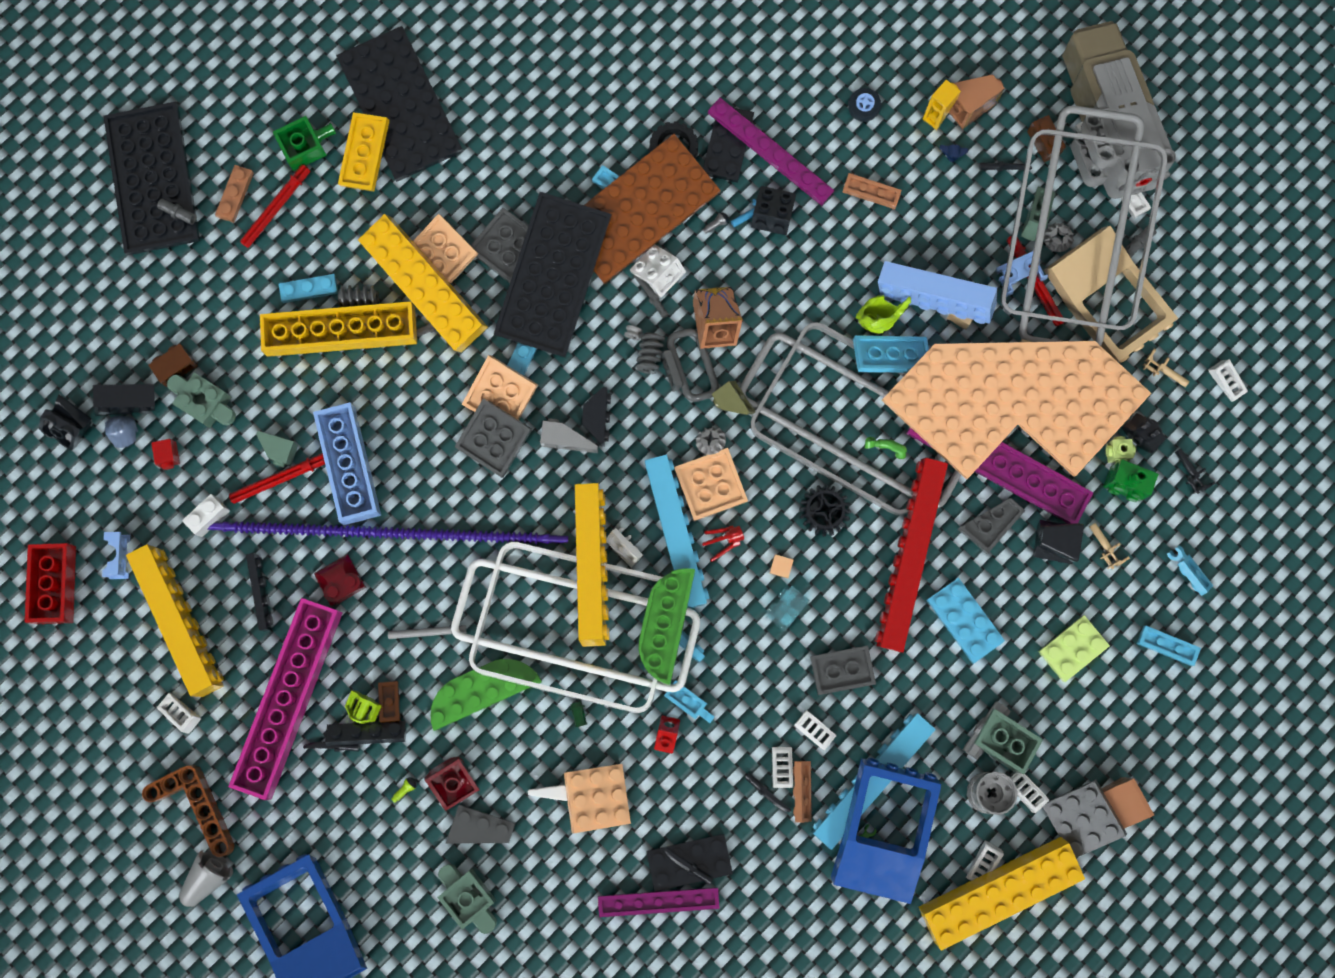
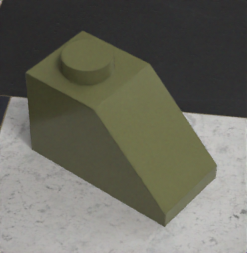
M728 381L712 393L715 405L719 409L721 408V410L745 415L755 413L754 408L736 381Z

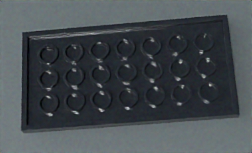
M403 26L336 55L363 113L387 117L390 120L383 155L396 182L463 152Z
M177 102L104 115L124 253L128 256L200 241L197 218L194 224L191 225L179 218H172L170 214L157 207L159 200L163 198L175 205L183 206V209L196 215Z
M539 192L494 331L495 336L566 358L612 214Z

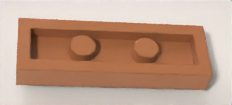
M234 165L215 213L217 218L235 223L254 174L252 170Z
M850 173L843 189V193L892 209H896L902 191Z
M794 761L793 775L795 786L793 788V795L795 797V807L793 814L795 822H812L811 761Z

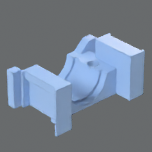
M1033 251L1012 261L1010 272L1012 277L1009 278L1006 297L1013 294L1012 285L1029 276V265H1031ZM1007 263L996 268L997 274L1001 272L1003 276L999 277L1002 286ZM1039 264L1037 275L1040 281L1047 279L1048 274L1044 275Z
M104 532V540L108 541V545L115 547L116 557L112 561L107 562V567L102 570V577L129 579V571H126V554L130 535H121V532Z

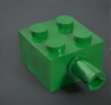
M304 116L273 131V134L288 164L293 171H296L302 164L306 166L327 156L321 145L322 140L336 134L331 123L318 130L313 129L307 116Z
M1122 459L1110 467L1103 487L1112 494H1121L1126 496L1127 500L1137 502L1151 496L1159 474Z

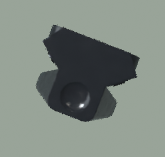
M59 394L53 410L45 409L41 415L39 430L45 436L56 439L65 448L74 449L90 428L92 418Z
M1040 520L1035 537L1034 557L1068 564L1077 562L1080 557L1084 524H1061Z

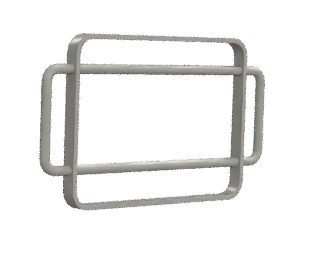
M1068 106L1060 112L1056 130H1041L1031 138L1001 293L1003 308L1009 313L1021 315L1019 326L1021 339L1031 342H1063L1028 335L1027 325L1029 317L1098 327L1095 341L1100 346L1103 343L1105 328L1125 330L1134 324L1138 313L1167 166V155L1161 146L1142 143L1144 122L1138 115L1081 106ZM1073 113L1134 122L1136 124L1134 141L1064 132L1066 117ZM1040 135H1053L1055 137L1023 310L1016 311L1008 307L1006 294L1034 142ZM1062 137L1133 147L1099 323L1030 313ZM1140 148L1152 149L1160 155L1161 164L1129 321L1122 326L1108 325L1106 323Z
M818 322L808 324L802 330L797 340L783 333L772 334L765 342L740 385L745 396L748 386L774 342L781 340L792 346V349L761 403L759 404L746 396L754 410H756L750 423L753 435L895 515L908 513L909 510L907 508L903 510L893 508L761 434L756 429L755 420L759 413L912 498L913 491H911V488L764 407L796 349L885 397L889 391L801 343L805 334L812 329L820 330L854 349L853 340ZM937 454L934 460L939 461L941 455ZM957 470L953 473L942 493L938 508L944 506L960 479L961 474Z

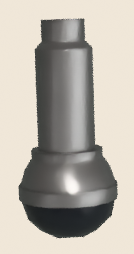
M723 212L719 213L714 221L705 226L703 229L704 233L711 232L718 226L726 225L729 221L728 215Z

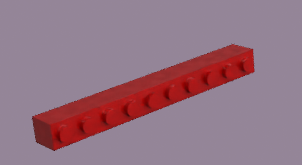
M923 458L916 465L915 472H917V477L911 486L913 494L907 503V510L909 511L902 523L904 532L903 536H900L898 540V547L900 549L893 561L895 569L894 574L890 575L889 585L891 586L889 593H886L884 599L886 607L880 616L881 628L875 636L877 647L904 652L948 463Z

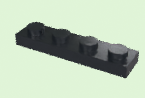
M255 553L246 554L259 631L263 632L271 631L273 617L268 611L270 599L265 593L267 582L265 576H262L263 560Z
M406 721L327 724L325 743L326 746L406 742L407 724Z

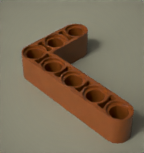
M195 765L184 766L144 787L142 797L147 802L161 801L184 789L212 854L216 857H222L233 852V839L200 767ZM190 769L194 772V777L191 780L187 776ZM172 778L176 782V785L173 789L169 785V782ZM198 787L202 790L200 798L195 794ZM153 788H156L157 790V796L155 798L151 795V791ZM206 805L210 808L208 816L203 813V808ZM213 824H216L218 826V832L216 834H214L211 831V826ZM221 842L225 843L226 845L225 852H222L219 849V845Z

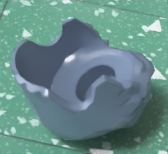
M117 415L106 421L104 431L115 447L124 448L135 442L138 429L133 418Z

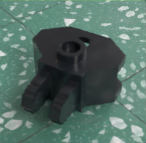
M1138 413L1122 427L1126 435L1135 444L1150 454L1166 440L1162 429L1154 419L1146 418Z

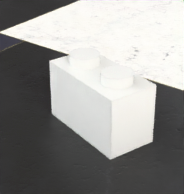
M210 494L182 521L195 535L203 537L210 531L207 530L209 526L215 522L218 523L230 510L218 497Z

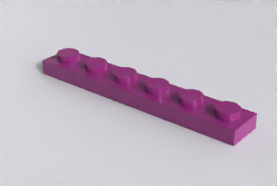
M718 887L598 896L599 917L720 909Z

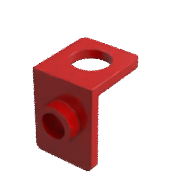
M661 716L654 746L655 750L673 753L680 725L679 719ZM671 722L675 726L670 728L665 726L664 723Z

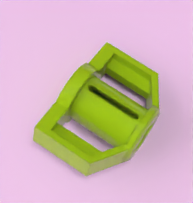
M351 690L345 704L349 718L361 724L375 722L382 706L371 697L355 690ZM356 699H357L358 702H357L356 707H355V709H354V711H353L352 708H353L354 703H355V701H356ZM370 706H372L369 717L367 720H365Z

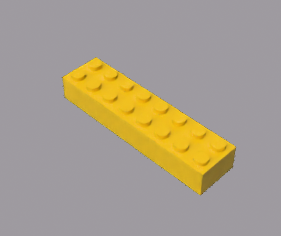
M384 214L358 239L454 351L462 353L488 328L485 322L392 217Z
M410 301L260 314L261 351L267 357L417 344L415 307Z
M598 483L575 484L578 638L583 647L606 646V640L610 639L609 628L605 621L609 620V609L605 605V601H608V589L604 585V582H608V572L606 566H604V563H607V551H605V546H603V544L607 543V536L603 525H606V514L604 513V508H602V506L606 505L603 489H600Z
M146 544L126 554L189 695L204 697L224 687L222 683L224 680L223 676L214 666L216 663L215 659L207 651V641L198 631L200 628L199 624L190 614L192 611L191 607L183 599V589L174 579L176 577L172 567L168 566L166 562L168 557L164 550Z
M1059 837L918 908L934 943L942 951L1085 880V877L1070 844L1062 837Z

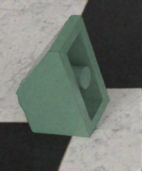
M257 431L256 435L267 457L273 461V464L283 468L285 465L291 466L298 444L291 440Z

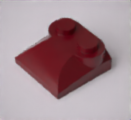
M348 554L314 573L325 599L328 600L332 607L367 588Z
M459 756L449 758L430 770L424 777L425 782L445 811L480 790L465 767L464 761Z

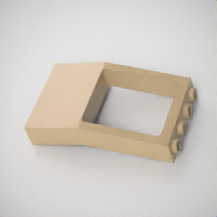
M1111 226L1101 228L1044 269L1063 302L1077 320L1098 323L1083 305V300L1107 282L1116 236ZM1122 245L1116 276L1122 272L1136 289L1140 270ZM1144 277L1141 296L1157 315V319L1119 347L1115 345L1105 332L1101 347L1119 363L1127 360L1130 357L1129 354L1133 351L1141 350L1147 341L1156 339L1159 336V332L1171 328L1174 325L1173 322L1178 319L1146 277ZM1082 325L1095 341L1098 327Z

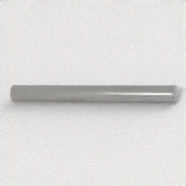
M466 625L459 626L460 632L467 633ZM451 626L388 631V639L452 634Z

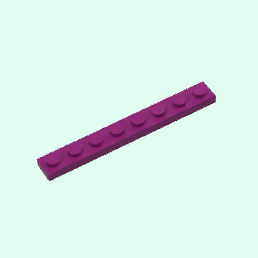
M720 97L708 110V114L821 206L834 192V189Z

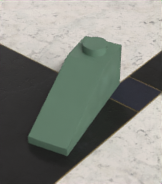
M1039 186L1035 192L1021 237L1034 242L1036 240L1045 188ZM1052 191V196H1051V201H1050V207H1049V212H1048L1046 227H1047V224H1048V220H1049L1051 208H1052L1053 201H1054V197H1055V193H1056V192H1053V191Z

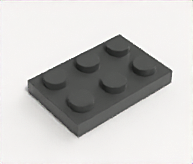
M868 646L810 656L817 695L876 684Z

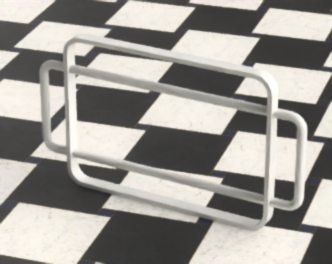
M510 542L501 548L496 562L487 559H476L470 563L451 624V631L456 639L473 643L469 654V662L477 673L633 713L644 712L651 706L656 689L666 692H677L684 687L700 627V617L695 610L687 608L686 616L691 617L693 622L678 681L676 684L666 685L655 678L651 680L481 638L500 571L577 589V581L502 563L506 552L510 549L518 548L576 563L577 556L519 542ZM604 563L606 570L656 582L663 578ZM479 566L492 568L494 571L475 636L460 632L459 624L475 570ZM608 589V597L647 606L648 598ZM481 645L650 687L651 690L647 703L642 707L635 708L482 670L476 666L475 656L478 646Z

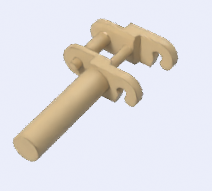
M1154 348L1146 358L1145 362L1147 363L1143 364V370L1147 368L1154 373L1153 376L1159 375V371L1186 387L1190 381L1166 366L1170 360L1169 357L1165 359L1163 364H1158L1152 360V356L1156 352ZM1150 362L1158 366V368L1154 369L1149 366Z
M1096 523L1089 526L1107 552V554L1103 553L1100 558H1104L1109 565L1107 569H1114L1115 565L1116 567L1120 566L1130 559L1128 556L1123 560H1118L1113 552L1115 548L1121 545L1120 542L1112 547ZM1110 554L1112 555V557H1113L1114 560L1116 561V562L1113 563V564H1112V562L1110 561V559L1107 557V556L1110 555Z

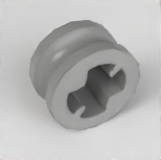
M627 325V332L624 333V336L632 340H640L639 334L642 333V329Z

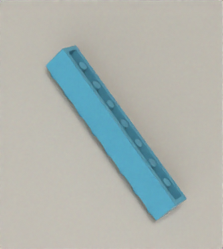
M667 454L645 460V466L673 571L684 568L695 569L687 608L692 609L707 605L706 600L709 599L707 588L702 586L701 581H704L702 569L698 570L696 562H699L697 551H693L691 546L694 543L692 532L688 533L686 525H689L687 514H683L681 507H684L682 495L678 496L676 489L679 488L677 477L673 478L671 472L674 470L672 459L668 460Z
M918 713L914 715L909 714L903 721L905 725L901 730L896 729L890 736L892 740L888 745L884 743L877 751L879 755L875 759L882 764L893 763L898 768H903L936 729ZM857 775L851 781L853 785L849 790L845 788L838 796L840 800L835 805L832 803L826 809L825 813L827 815L822 820L819 818L812 826L814 829L812 833L830 850L843 837ZM876 776L870 777L862 814L892 780Z

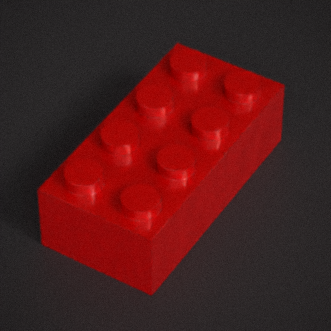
M67 543L28 545L25 623H73L76 546Z

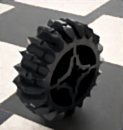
M818 485L816 487L817 492L811 488L809 490L811 495L805 493L804 498L806 500H801L800 504L805 507H800L799 511L805 512V514L800 515V519H807L803 522V525H811L808 528L809 532L815 528V535L822 531V536L825 537L828 531L829 535L833 536V529L837 533L841 532L839 526L845 528L846 524L843 521L850 520L845 514H851V510L845 508L851 504L850 502H843L847 499V496L840 497L842 490L835 493V486H832L829 491L828 485H824L823 490ZM824 496L834 499L838 504H829ZM818 497L819 508L810 511L811 502ZM823 507H825V509H829V510H830V511L827 513L828 516L825 514V512H819V511L822 510ZM840 510L839 520L832 524L831 514ZM812 517L822 518L826 525L818 524Z

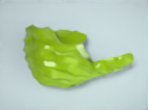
M884 295L873 297L861 307L856 314V319L866 330L875 334L883 333L892 328L894 323L911 303L910 296L899 306L884 300Z

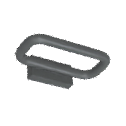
M687 328L672 333L667 340L668 350L663 351L661 356L672 392L678 391L681 388L684 396L693 402L713 397L712 393L719 389L718 380L707 349H700L697 330ZM686 336H693L695 338L711 383L709 391L700 394H693L690 391L674 345L676 339Z

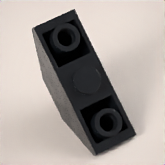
M607 387L601 388L583 404V428L601 447H605V441L609 442V430H606V423H610V411H607V404H611V393H608Z

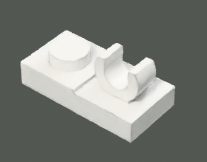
M615 528L608 535L607 543L632 568L643 554L629 541L631 535L624 537L621 534L624 528L619 530Z

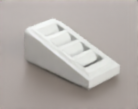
M1230 359L1222 360L1208 369L1213 379L1231 402L1248 392ZM1238 387L1239 389L1233 393L1232 390Z
M170 692L157 707L183 733H190L201 720L194 711ZM173 701L174 704L170 707L169 710H167V707H168V706L171 704V702Z
M807 710L794 724V727L823 751L826 750L836 737L830 729ZM809 718L811 721L804 729L802 725ZM814 723L817 724L816 728L810 734L808 730L812 727ZM820 728L823 729L822 733L816 739L814 735L818 732ZM826 733L829 734V737L822 744L820 740Z
M772 747L773 788H793L792 747ZM776 753H788V757H776ZM777 761H788V765H777ZM777 769H788V773H777ZM777 777H788V781H777Z
M1015 772L1010 777L1014 783L1020 777L1023 779L1016 786L1017 796L1032 813L1038 812L1049 801V798L1025 774ZM1027 783L1029 786L1021 793L1019 790ZM1033 790L1034 793L1027 799L1025 796ZM1039 796L1040 800L1033 805L1031 802Z
M565 785L528 790V795L567 801Z
M985 840L966 878L972 881L978 878L974 874L975 871L984 875L996 869L1004 855L1002 849ZM989 850V851H991L992 853H994L995 856L993 857V856H991L990 854H988V853H986V852ZM985 857L986 859L992 862L991 864L983 861L982 859ZM979 864L987 868V872L979 868Z

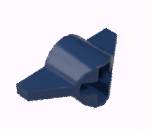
M940 145V150L947 156L950 162H954L968 153L967 148H961L959 145Z

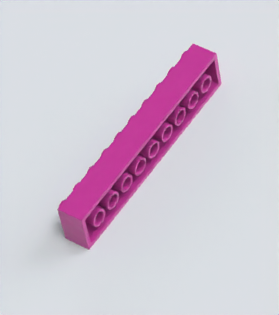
M303 598L300 599L229 783V788L263 800H271L273 798L343 612Z

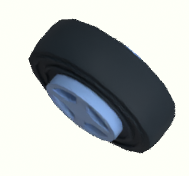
M869 88L856 90L848 101L850 115L860 122L873 120L881 109L879 95Z

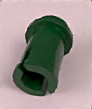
M582 701L570 704L575 728L588 725L583 709L585 705H582Z

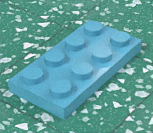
M855 335L853 338L858 372L907 373L929 350L927 337Z
M959 577L926 600L972 664L1005 642Z

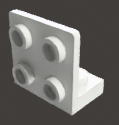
M653 245L630 269L632 274L647 282L660 298L686 273L677 257L657 245Z

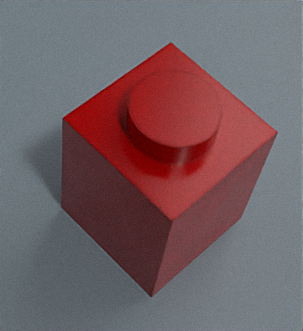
M165 439L151 443L156 466L163 470L174 468V465L180 464L177 443L175 441Z

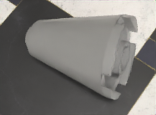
M201 850L197 854L179 893L180 902L184 906H196L231 878L233 868L231 866L227 867L225 864L227 860L223 856L216 857L212 854L211 850L207 852Z

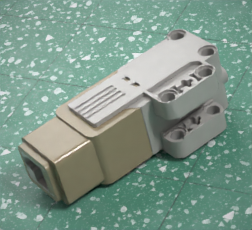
M1113 21L1077 29L1071 36L1062 55L1073 84L1070 91L1075 106L1138 115L1144 122L1142 143L1161 146L1166 152L1165 180L1170 176L1169 169L1176 160V154L1171 148L1135 54L1127 50L1119 27ZM1079 114L1083 123L1081 125V132L1078 134L1134 141L1136 124L1134 122ZM1074 139L1071 143V150L1083 182L1089 187L1104 184L1109 197L1113 199L1122 198L1133 147ZM1140 148L1131 195L1156 188L1161 158L1155 150Z

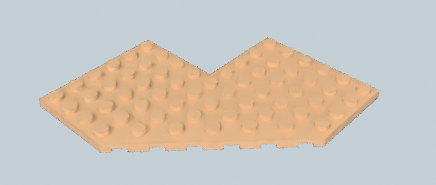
M1096 341L934 344L889 391L882 401L965 479H968L1017 425L1074 477L1149 397L1151 392Z

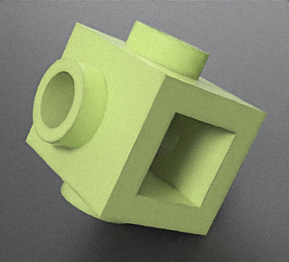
M1119 436L1114 437V440L1107 443L1105 453L1108 463H1117L1122 459L1125 461L1133 459L1136 448L1133 445L1132 439Z

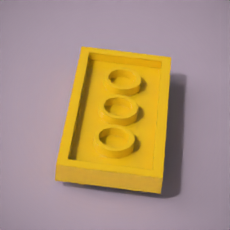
M353 112L338 185L375 191L390 121L387 117Z

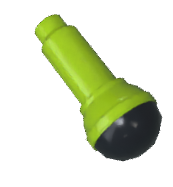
M413 777L406 778L403 786L393 795L391 800L396 803L407 792L415 790L417 781Z

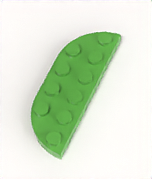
M684 568L672 571L657 581L648 598L639 638V654L648 673L666 685H671L695 569Z
M500 659L479 667L482 670L538 684L542 683L538 674L530 666L517 660ZM475 670L463 674L446 683L435 696L430 715L433 731L531 687L481 675Z

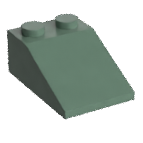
M993 708L974 744L1010 770L1025 774L1043 739Z

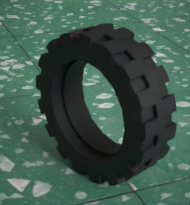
M674 121V123L666 122L665 125H660L657 127V131L654 130L652 133V138H650L649 142L650 152L659 146L660 141L664 137L675 134L687 140L689 152L696 160L698 155L697 136L692 128H688L686 124H679L677 121Z

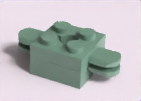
M195 372L189 380L180 375H173L169 378L167 387L178 395L172 404L209 428H211L215 421L223 425H230L235 421L236 413L227 406L232 397Z
M447 864L443 866L438 872V878L447 890L437 897L462 930L473 922L481 933L488 934L492 932L497 925V920L488 908L497 901L473 869L462 876L454 865Z

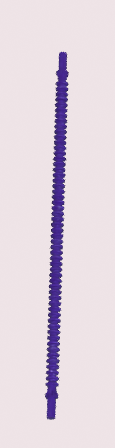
M226 521L223 523L215 522L207 529L222 530V532L234 531L235 533H238V531L240 533L244 531L249 533L251 531L252 534L255 531L257 534L260 532L263 534L266 532L268 534L272 532L277 534L279 532L281 535L284 532L285 535L288 533L290 535L294 533L299 535L301 533L302 536L306 533L308 536L310 534L313 536L316 534L318 536L329 534L330 537L333 534L335 537L338 535L341 537L343 535L354 537L356 535L358 538L360 535L363 538L366 536L368 538H371V536L382 538L384 536L385 539L388 536L391 539L393 537H396V539L407 537L408 540L410 537L413 540L417 537L418 540L421 538L432 540L434 538L436 541L438 538L441 541L445 538L446 541L449 539L460 541L462 539L463 542L468 539L469 542L471 540H474V542L476 540H479V542L490 540L491 543L494 540L496 543L499 541L502 543L504 541H507V543H510V541L521 543L523 541L524 544L526 542L530 544L532 542H535V544L538 542L545 544L569 543V536L550 535L548 533L538 535L537 532L535 535L532 532L530 534L526 532L524 534H521V532L510 534L509 531L507 534L504 531L502 533H499V531L488 533L487 530L483 533L482 530L480 532L476 530L474 532H471V530L460 532L458 529L455 532L454 529L452 531H449V529L446 531L435 529L433 531L430 528L427 531L426 528L424 530H421V528L418 530L407 528L405 530L404 527L401 530L398 527L396 529L393 527L390 529L388 527L377 529L376 526L373 529L371 526L368 528L365 526L363 528H360V526L349 528L348 525L344 528L343 525L340 527L338 525L327 527L325 524L322 527L321 524L318 526L315 524L313 526L302 524L300 526L297 523L294 526L293 523L290 525L288 523H285V525L274 523L272 525L270 522L267 525L265 522L263 524L260 522L257 524L255 522L251 524L246 522L244 524L243 521L240 524L238 521L235 523Z

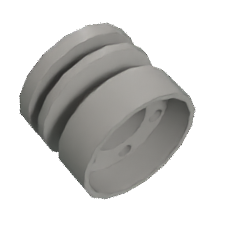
M982 772L976 774L967 786L969 803L975 810L981 813L1001 815L1009 812L1017 801L1018 791L1015 783L1009 776L1001 772ZM987 789H991V797L987 796Z

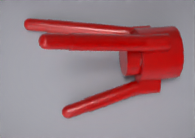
M732 525L727 528L704 532L705 535L725 532V535L703 542V546L727 539L728 543H732L710 559L711 562L740 545V541L744 540L740 526L733 527Z

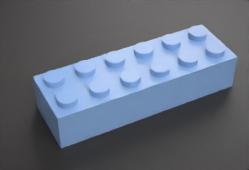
M887 261L884 262L878 279L880 295H884L887 301L896 300L902 303L910 296L911 303L909 305H916L924 310H937L938 313L944 315L948 313L953 314L960 319H973L980 324H990L997 304V288Z
M349 402L313 412L339 522L343 525H348L381 516L356 408Z

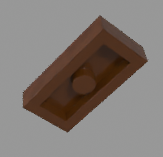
M399 682L378 683L379 704L382 705L379 711L380 723L400 721Z

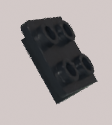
M761 186L753 213L751 228L787 236L796 194Z

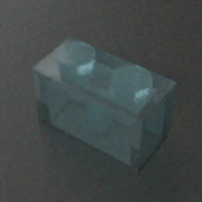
M793 586L789 589L785 587L778 596L781 598L777 604L773 602L766 611L769 613L766 618L783 632L788 629L810 601Z

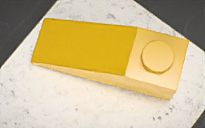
M945 80L931 96L923 120L935 130L940 127L959 97L961 91L957 85Z

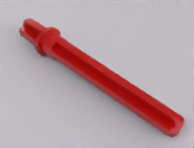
M302 164L293 176L290 175L288 182L241 238L240 242L242 245L249 248L299 185H303V180L310 173L308 167Z
M1010 236L1007 239V243L1009 244V246L1011 244L1012 236ZM1018 237L1014 250L1016 259L1027 254L1025 251L1026 247L1022 246ZM1037 275L1034 290L1048 315L1063 318L1043 281H1040ZM1052 320L1054 326H1060L1064 323L1062 321Z
M323 453L312 458L307 457L305 461L230 493V501L232 503L240 502L309 471L314 472L315 468L325 465Z

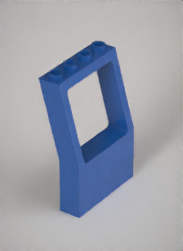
M861 758L844 834L831 873L833 885L911 904L925 860L941 789V783L936 775L928 772L921 774L917 770L908 767L906 769L898 768L893 763L882 764L874 758H868L867 760ZM871 776L926 789L913 848L909 849L857 836Z
M309 854L301 855L296 859V862L281 866L278 872L262 877L260 882L250 884L244 887L242 892L236 894L271 964L276 978H352L368 969L350 925L315 857ZM308 872L334 926L282 956L257 905V900Z

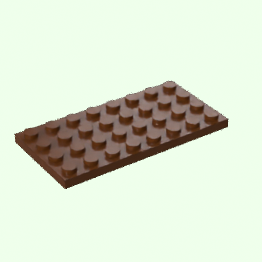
M675 134L666 139L584 204V206L612 214L594 272L604 284L721 192Z

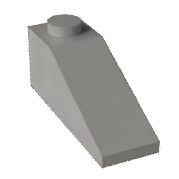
M548 419V421H543L540 439L542 447L598 453L599 449L596 444L565 424L559 423V420Z

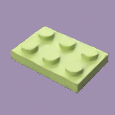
M1083 615L1038 652L1063 682H1066L1110 645L1086 616Z

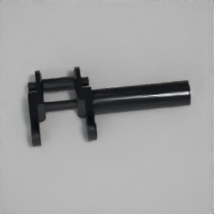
M1182 449L1175 452L1192 477V479H1187L1188 482L1186 484L1191 485L1194 490L1193 494H1199L1200 490L1203 492L1216 484L1214 481L1209 485H1203L1198 477L1206 468L1197 472ZM1195 479L1198 481V483H1199L1200 486H1201L1199 489L1196 487V485H1195L1194 482H1193Z

